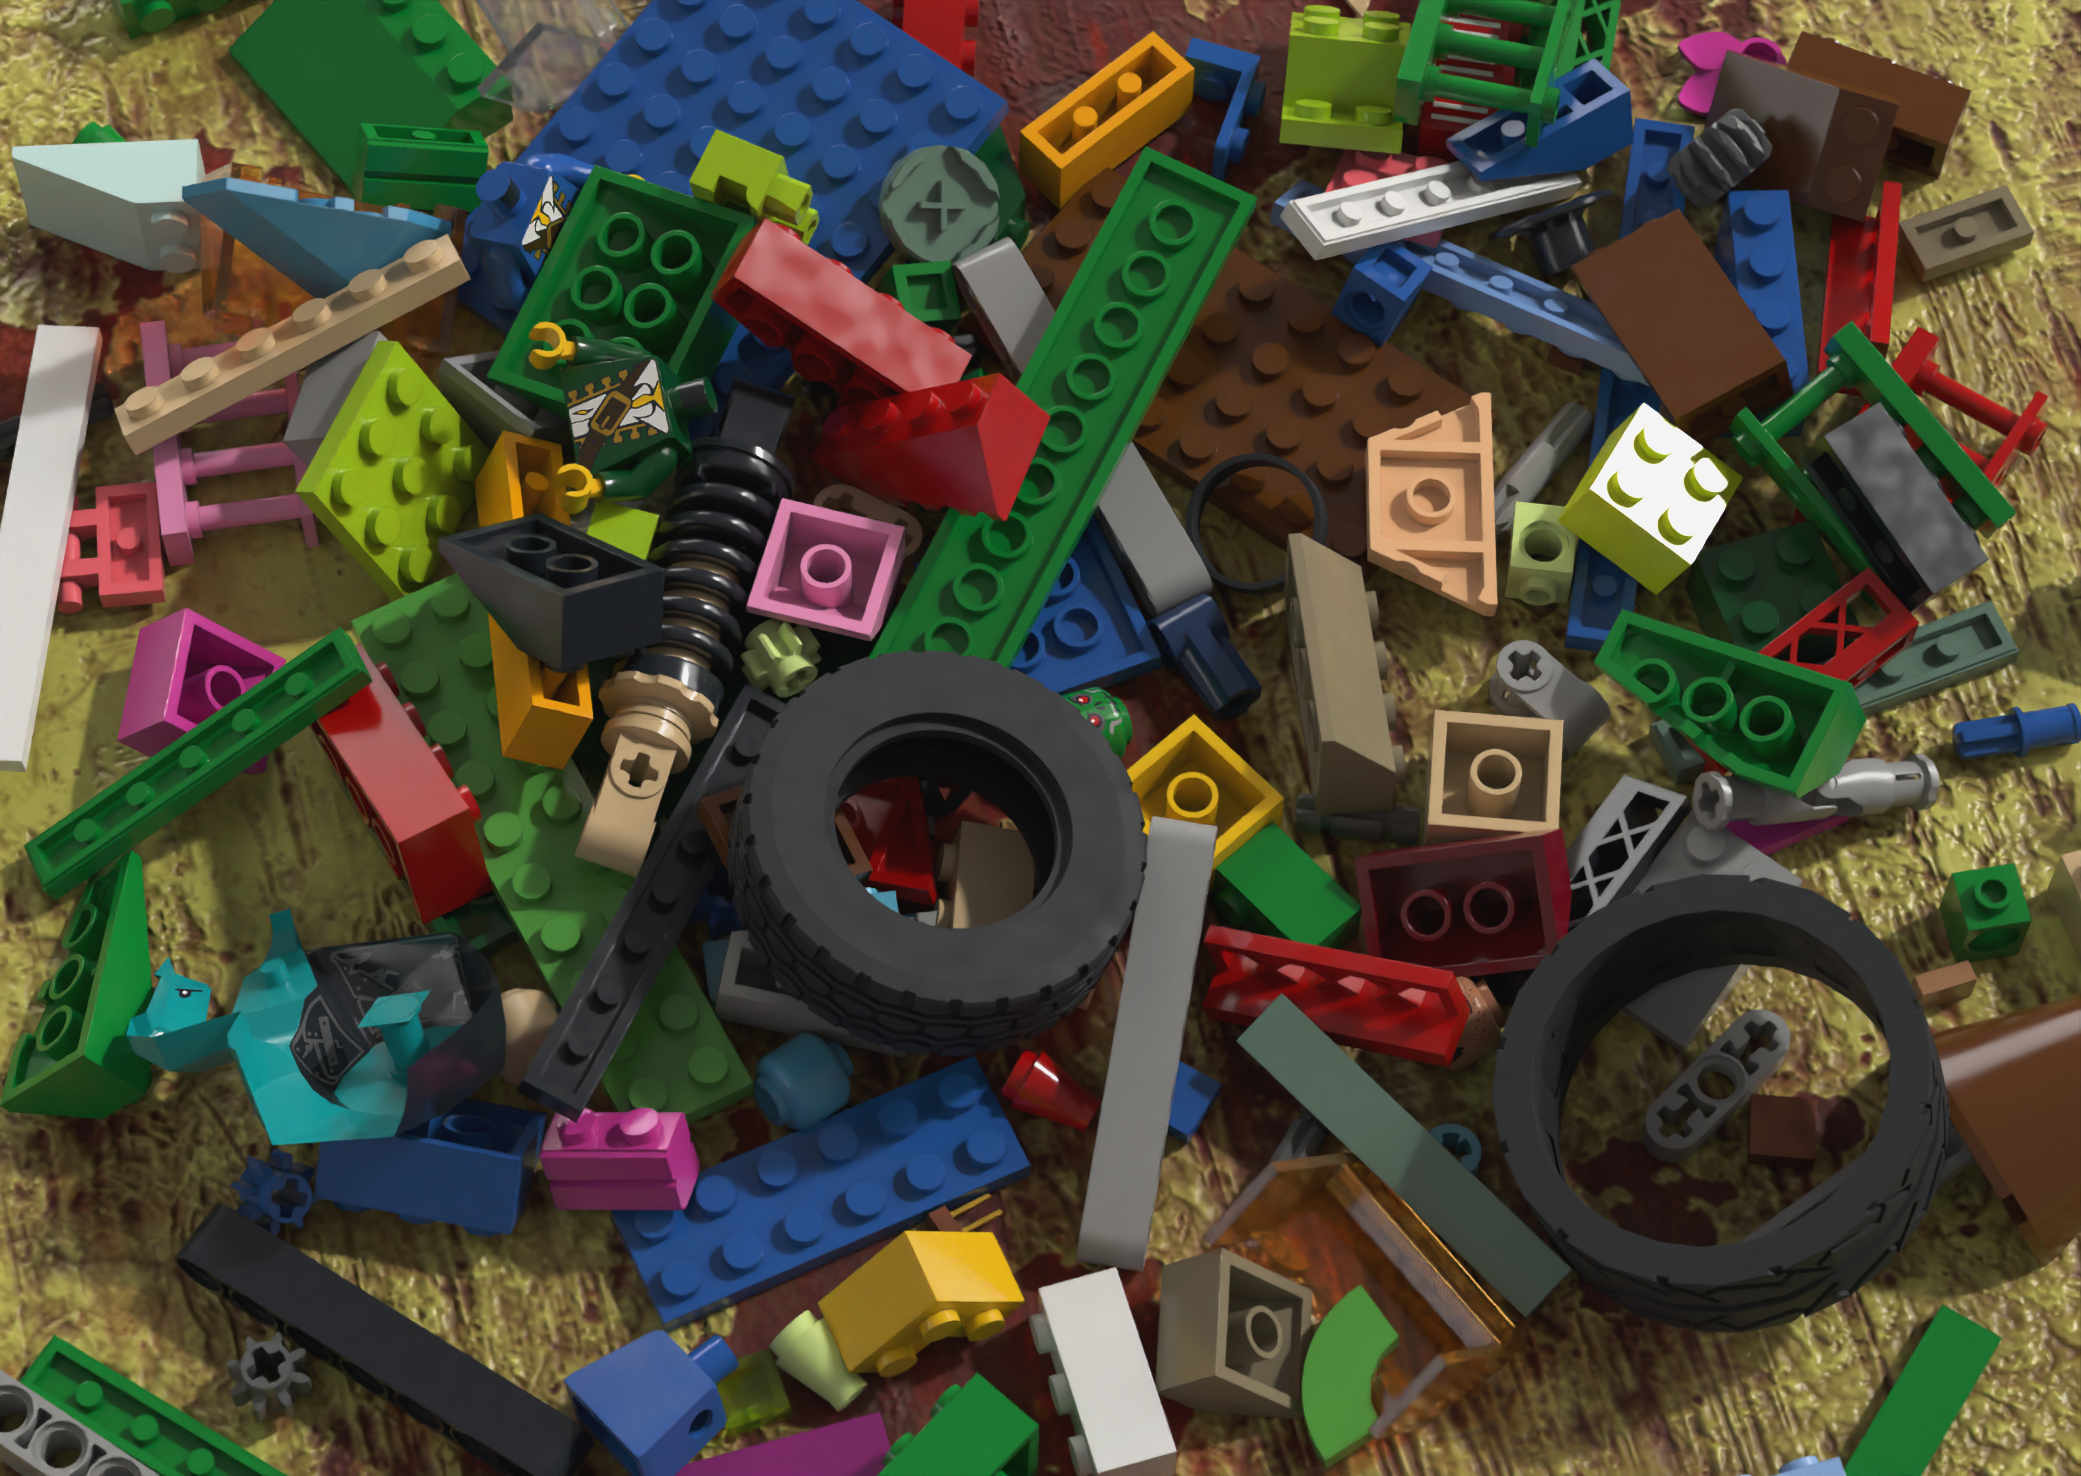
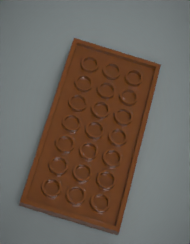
M1109 167L1084 184L1022 253L1023 258L1055 312L1127 181L1125 177ZM1234 247L1132 442L1143 460L1193 492L1201 479L1211 469L1221 462L1238 455L1263 453L1277 456L1290 462L1314 483L1323 498L1328 515V535L1325 547L1361 566L1365 586L1380 568V566L1367 561L1365 450L1368 438L1393 428H1407L1417 418L1437 410L1442 416L1470 404L1471 395L1387 342L1382 347L1378 346L1368 336L1357 332L1332 315L1333 308ZM970 311L957 325V334L964 332L975 333L980 354L1007 371L973 312ZM1491 409L1493 432L1497 427L1499 413ZM1252 467L1241 470L1221 482L1207 500L1285 552H1287L1288 534L1302 533L1312 538L1315 516L1311 497L1301 480L1284 470L1273 467Z

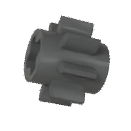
M278 1332L272 1338V1341L256 1343L248 1337L245 1339L247 1351L244 1353L241 1361H228L226 1365L230 1377L240 1382L230 1391L234 1405L236 1407L243 1406L251 1401L254 1405L257 1420L262 1423L267 1418L268 1413L284 1412L290 1418L295 1416L293 1404L298 1397V1393L307 1395L313 1392L310 1377L299 1373L310 1364L305 1349H296L289 1354L285 1348L282 1333ZM271 1372L275 1378L279 1379L269 1384L266 1378L260 1376Z

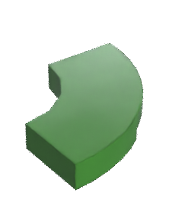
M1361 1284L1347 1293L1323 1319L1312 1339L1304 1363L1302 1376L1304 1422L1309 1440L1325 1469L1382 1434V1424L1371 1402V1384L1380 1363L1399 1345V1335Z

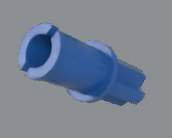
M2069 703L2066 706L2022 712L2019 707L2010 708L2007 715L1960 722L1952 728L1954 751L1963 760L2014 752L2015 756L2020 758L2027 756L2030 749L2068 743L2078 744L2081 741V715L2077 706L2074 703Z

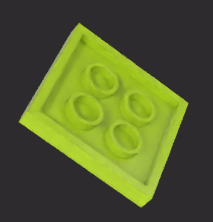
M378 341L295 492L392 601H396L427 586L443 556L438 551L439 538L455 534L476 494L475 480L491 452L398 341Z

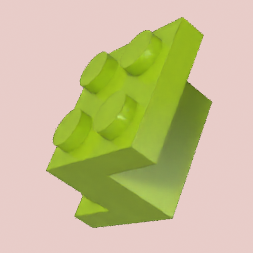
M1323 5L1305 6L1304 13L1292 12L1279 143L1401 154L1403 123L1395 122L1393 119L1396 79L1409 39L1410 23L1399 22L1400 15L1387 11L1364 12L1363 19L1340 17V9Z

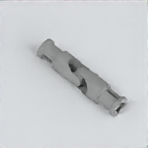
M1918 753L1907 755L1903 761L1886 763L1878 757L1847 760L1837 776L1799 799L1740 780L1736 776L1723 777L1717 771L1701 773L1695 781L1692 802L1698 822L1703 824L1708 830H1717L1724 828L1729 822L1747 820L1752 825L1761 826L1825 819L1830 815L1848 817L1879 815L1886 813L1890 807L1909 806L1914 811H1923L1930 809L1935 804L1940 783L1934 762L1924 754Z

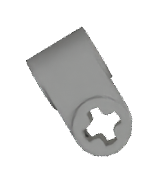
M1519 640L1506 645L1499 653L1496 661V672L1489 683L1488 695L1491 704L1499 713L1505 716L1564 720L1562 762H1566L1610 719L1611 712L1602 695L1590 684L1577 678L1541 645L1533 641ZM1533 660L1537 663L1535 670L1531 669ZM1506 689L1510 692L1508 699L1505 698Z

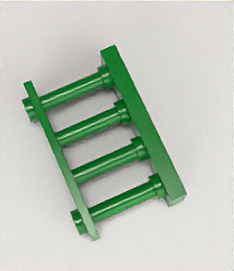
M1420 0L1396 79L1393 121L1418 125L1424 101L1434 103L1436 97L1528 114L1525 145L1537 148L1543 124L1554 125L1556 121L1561 89L1554 88L1578 0H1558L1557 6L1526 0ZM1461 14L1549 29L1550 31L1545 48L1455 32L1453 31L1454 26L1448 24L1449 18L1459 19ZM1450 55L1538 71L1533 90L1443 74L1441 73V67L1435 66L1437 59L1447 61Z
M1850 321L1834 334L1823 351L1829 356V359L1826 360L1827 369L1762 422H1759L1750 410L1745 407L1736 414L1728 427L1734 434L1731 438V443L1741 458L1751 467L1755 468L1757 465H1761L1807 520H1813L1820 536L1855 576L1870 567L1880 578L1831 505L1818 491L1819 488L1806 469L1800 470L1777 443L1779 439L1843 387L1849 390L1855 387L1871 405L1867 409L1881 402L1890 417L1903 427L1908 443L1926 469L1939 479L1943 490L1952 499L1951 505L1962 521L1967 523L1975 532L1978 530L1986 540L2006 525L2017 513L1853 321ZM1866 590L1860 594V597L1873 610L1878 612L1882 609Z

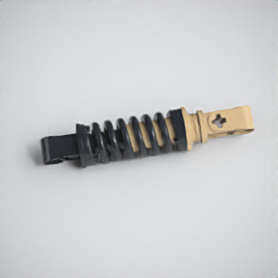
M736 376L718 425V429H720L718 437H704L691 441V455L688 459L677 464L674 493L666 503L664 511L665 521L656 532L655 549L647 559L648 562L665 569L662 642L635 649V653L630 657L616 658L617 664L611 669L607 679L603 681L600 687L598 698L604 706L603 711L610 718L604 726L601 744L610 755V759L596 801H593L574 854L575 857L636 878L655 829L656 822H654V818L668 776L680 773L686 769L692 753L691 745L699 744L700 741L706 738H712L716 732L719 721L717 713L724 697V687L720 681L726 679L732 672L734 660L731 652L737 649L742 642L743 630L740 624L748 619L751 614L747 612L746 605L782 498L791 500L795 489V482L791 472L774 456L794 406L796 397ZM629 780L638 783V787L628 784Z

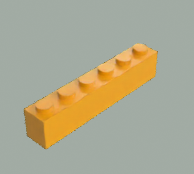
M505 430L502 431L475 480L479 528L537 513H542L571 527L569 513L565 512L560 506L562 497L567 493L566 487L561 489L553 487L557 471L564 466L561 444L533 437L529 438L528 436ZM488 612L502 756L563 770L593 720L587 663H585V667L582 670L576 672H556L548 669L545 666V662L520 651Z

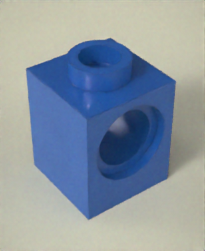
M1395 241L1372 246L1353 267L1331 314L1357 332L1368 336L1375 344L1382 347L1411 312L1433 266Z

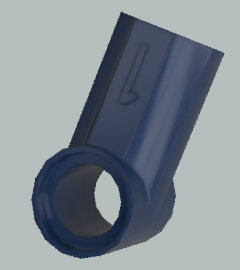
M1201 593L1147 622L1148 629L1162 656L1161 661L1170 671L1180 670L1215 722L1219 720L1229 722L1246 713L1255 701L1261 698V685L1231 644L1227 623L1217 604L1206 593Z

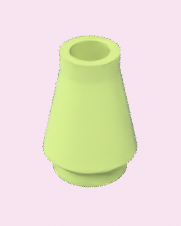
M809 1310L795 1318L769 1345V1348L778 1357L775 1363L778 1367L827 1400L838 1412L854 1401L868 1385L858 1373L848 1372L825 1319L822 1318L818 1321Z

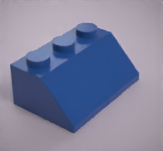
M467 1098L447 1113L394 1137L320 1142L314 1198L333 1201L336 1207L350 1212H364L370 1209L398 1213L402 1220L413 1224H431L440 1221L461 1225L465 1231L477 1236L493 1237L501 1233L510 1235L525 1210L547 1126L548 1113Z

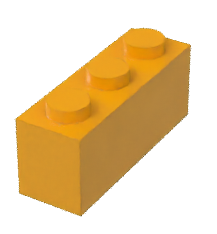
M1154 31L1020 131L1019 173L1060 210L1093 177L1107 167L1113 170L1192 109L1194 67Z

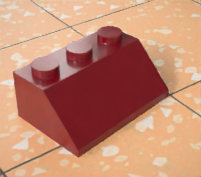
M1563 828L1381 850L1354 858L1369 956L1454 972L1455 977H1470L1536 969L1545 955H1551L1556 943L1568 934L1572 890Z

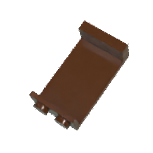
M1679 208L1661 218L1647 221L1637 231L1607 247L1593 250L1583 260L1570 266L1579 298L1593 303L1664 406L1668 421L1698 444L1702 445L1730 430L1728 427L1736 414L1745 407L1756 416L1794 395L1785 358Z

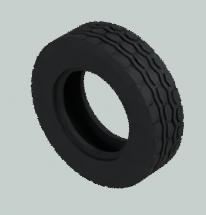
M910 650L879 654L874 659L866 657L837 668L833 675L826 673L802 689L799 698H792L773 719L770 728L766 729L737 800L727 843L728 848L731 849L727 854L728 880L730 889L735 890L732 901L742 929L748 931L749 936L747 940L766 968L770 967L774 973L773 977L797 1001L802 1000L808 1005V1010L836 1028L840 1026L848 1030V1034L879 1046L884 1044L892 1046L893 1050L922 1055L939 1053V1056L974 1055L975 1051L981 1050L984 1053L1017 1045L1022 1038L1030 1040L1055 1026L1059 1016L1066 1018L1088 997L1090 989L1096 987L1108 967L1138 905L1145 880V875L1142 872H1144L1147 866V835L1142 832L1145 821L1138 795L1132 791L1133 782L1117 754L1114 755L1111 750V744L1090 720H1086L1080 714L1081 711L1056 691H1050L1043 686V683L1016 669L1012 671L1002 667L1000 663L972 655L966 657L955 652L923 650V652L913 653ZM897 777H931L967 787L995 804L1009 817L1022 834L1029 847L1036 869L1037 896L1018 913L999 922L981 927L945 928L907 918L877 900L854 876L838 844L835 831V811L849 797L865 787Z

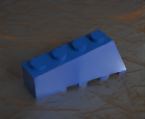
M1728 191L1713 258L1785 358L1795 395L1809 383L1789 191ZM1791 397L1755 416L1756 419L1762 422ZM1805 419L1783 437H1801ZM1728 430L1715 438H1732L1734 434L1731 430Z

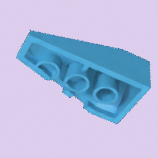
M229 177L182 186V199L314 298L324 299L347 287L349 282L358 274L370 269H381L404 257V254L410 247L421 241L436 240L446 234L449 237L451 235L452 222L406 208L388 205L383 208V215L373 212L354 211V199L335 196L331 199L304 198L298 200L299 192L296 189Z

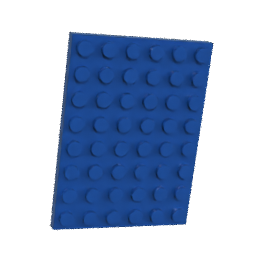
M652 0L514 163L522 164L526 157L531 155L560 153L593 166L598 165L625 175H638L647 182L693 196L689 180L714 131L718 129L783 156L789 177L811 185L813 196L809 208L818 211L820 221L808 246L825 258L843 263L852 271L855 278L867 285L895 251L882 229L878 208L882 182L895 162L915 149L935 145L966 149L974 155L1010 110L1007 100L857 0ZM478 207L474 209L450 238L471 280L444 293V295L506 338L518 313L496 300L488 292L482 261L469 241V230L479 209ZM739 322L710 380L717 400V412L689 422L687 427L690 442L704 437H718L720 432L718 425L736 376L779 391L795 372L792 368L794 365L791 360L792 353L783 345L780 347L766 346Z

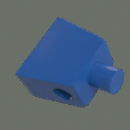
M653 1330L570 1374L563 1381L576 1418L631 1476H675L724 1427L727 1417L715 1384L739 1368V1363L727 1343L716 1334L689 1354H686L665 1331Z

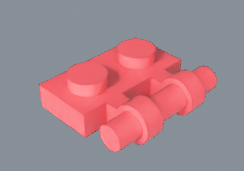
M156 482L95 487L96 509L79 510V497L75 495L57 595V609L65 614L80 612L83 608L82 592L88 587L99 586L102 608L166 602L164 545L161 535ZM86 538H97L98 557L81 559V543Z

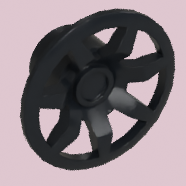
M1604 188L1578 196L1569 202L1549 207L1543 212L1511 222L1491 232L1487 239L1492 241L1514 235L1527 238L1526 241L1540 278L1570 268V266L1583 260L1590 252L1595 250L1582 216L1587 207L1594 205L1599 200L1613 193L1611 189Z

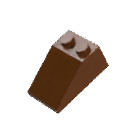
M1727 50L1704 130L1729 110L1743 109L1751 119L1755 118L1766 132L1764 135L1773 147L1770 157L1739 183L1759 190H1788L1789 200L1864 222L1868 215L1902 99Z

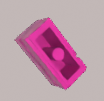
M585 1108L577 1123L555 1113L540 1149V1160L547 1180H551L550 1191L556 1209H686L699 1174L700 1163L694 1144L690 1142L691 1134L684 1112H656L651 1108H638L630 1112H593Z

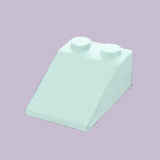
M198 139L12 147V160L30 225L150 271L166 270L172 273H185L192 269L212 268L213 222L182 199V186L207 181Z

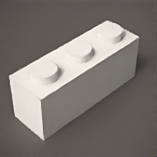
M1114 1267L1038 1288V1311L1036 1314L1029 1315L1030 1328L1038 1353L1050 1352L1057 1373L1048 1377L1056 1411L1059 1416L1070 1414L1076 1436L1068 1438V1445L1077 1475L1173 1476L1175 1473L1177 1450L1117 1268Z

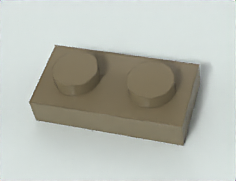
M2005 185L1899 222L1898 242L1923 283L2029 246L2034 231L2008 186Z

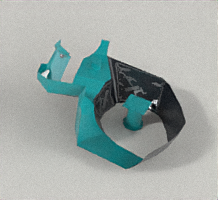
M290 909L269 914L273 929L271 948L264 962L244 978L232 1014L206 1021L212 988H208V984L176 974L168 957L154 974L158 978L159 983L146 1013L130 1019L126 1034L134 1054L169 1072L200 1073L235 1062L255 1115L266 1129L272 1145L397 1136L447 1113L473 1095L505 1067L506 1022L499 983L490 962L465 937L453 932L305 949L297 934Z

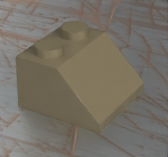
M1224 1248L1163 1265L1155 1383L1157 1393L1201 1413L1289 1419L1304 1417L1302 1409V1376L1310 1346L1312 1290Z

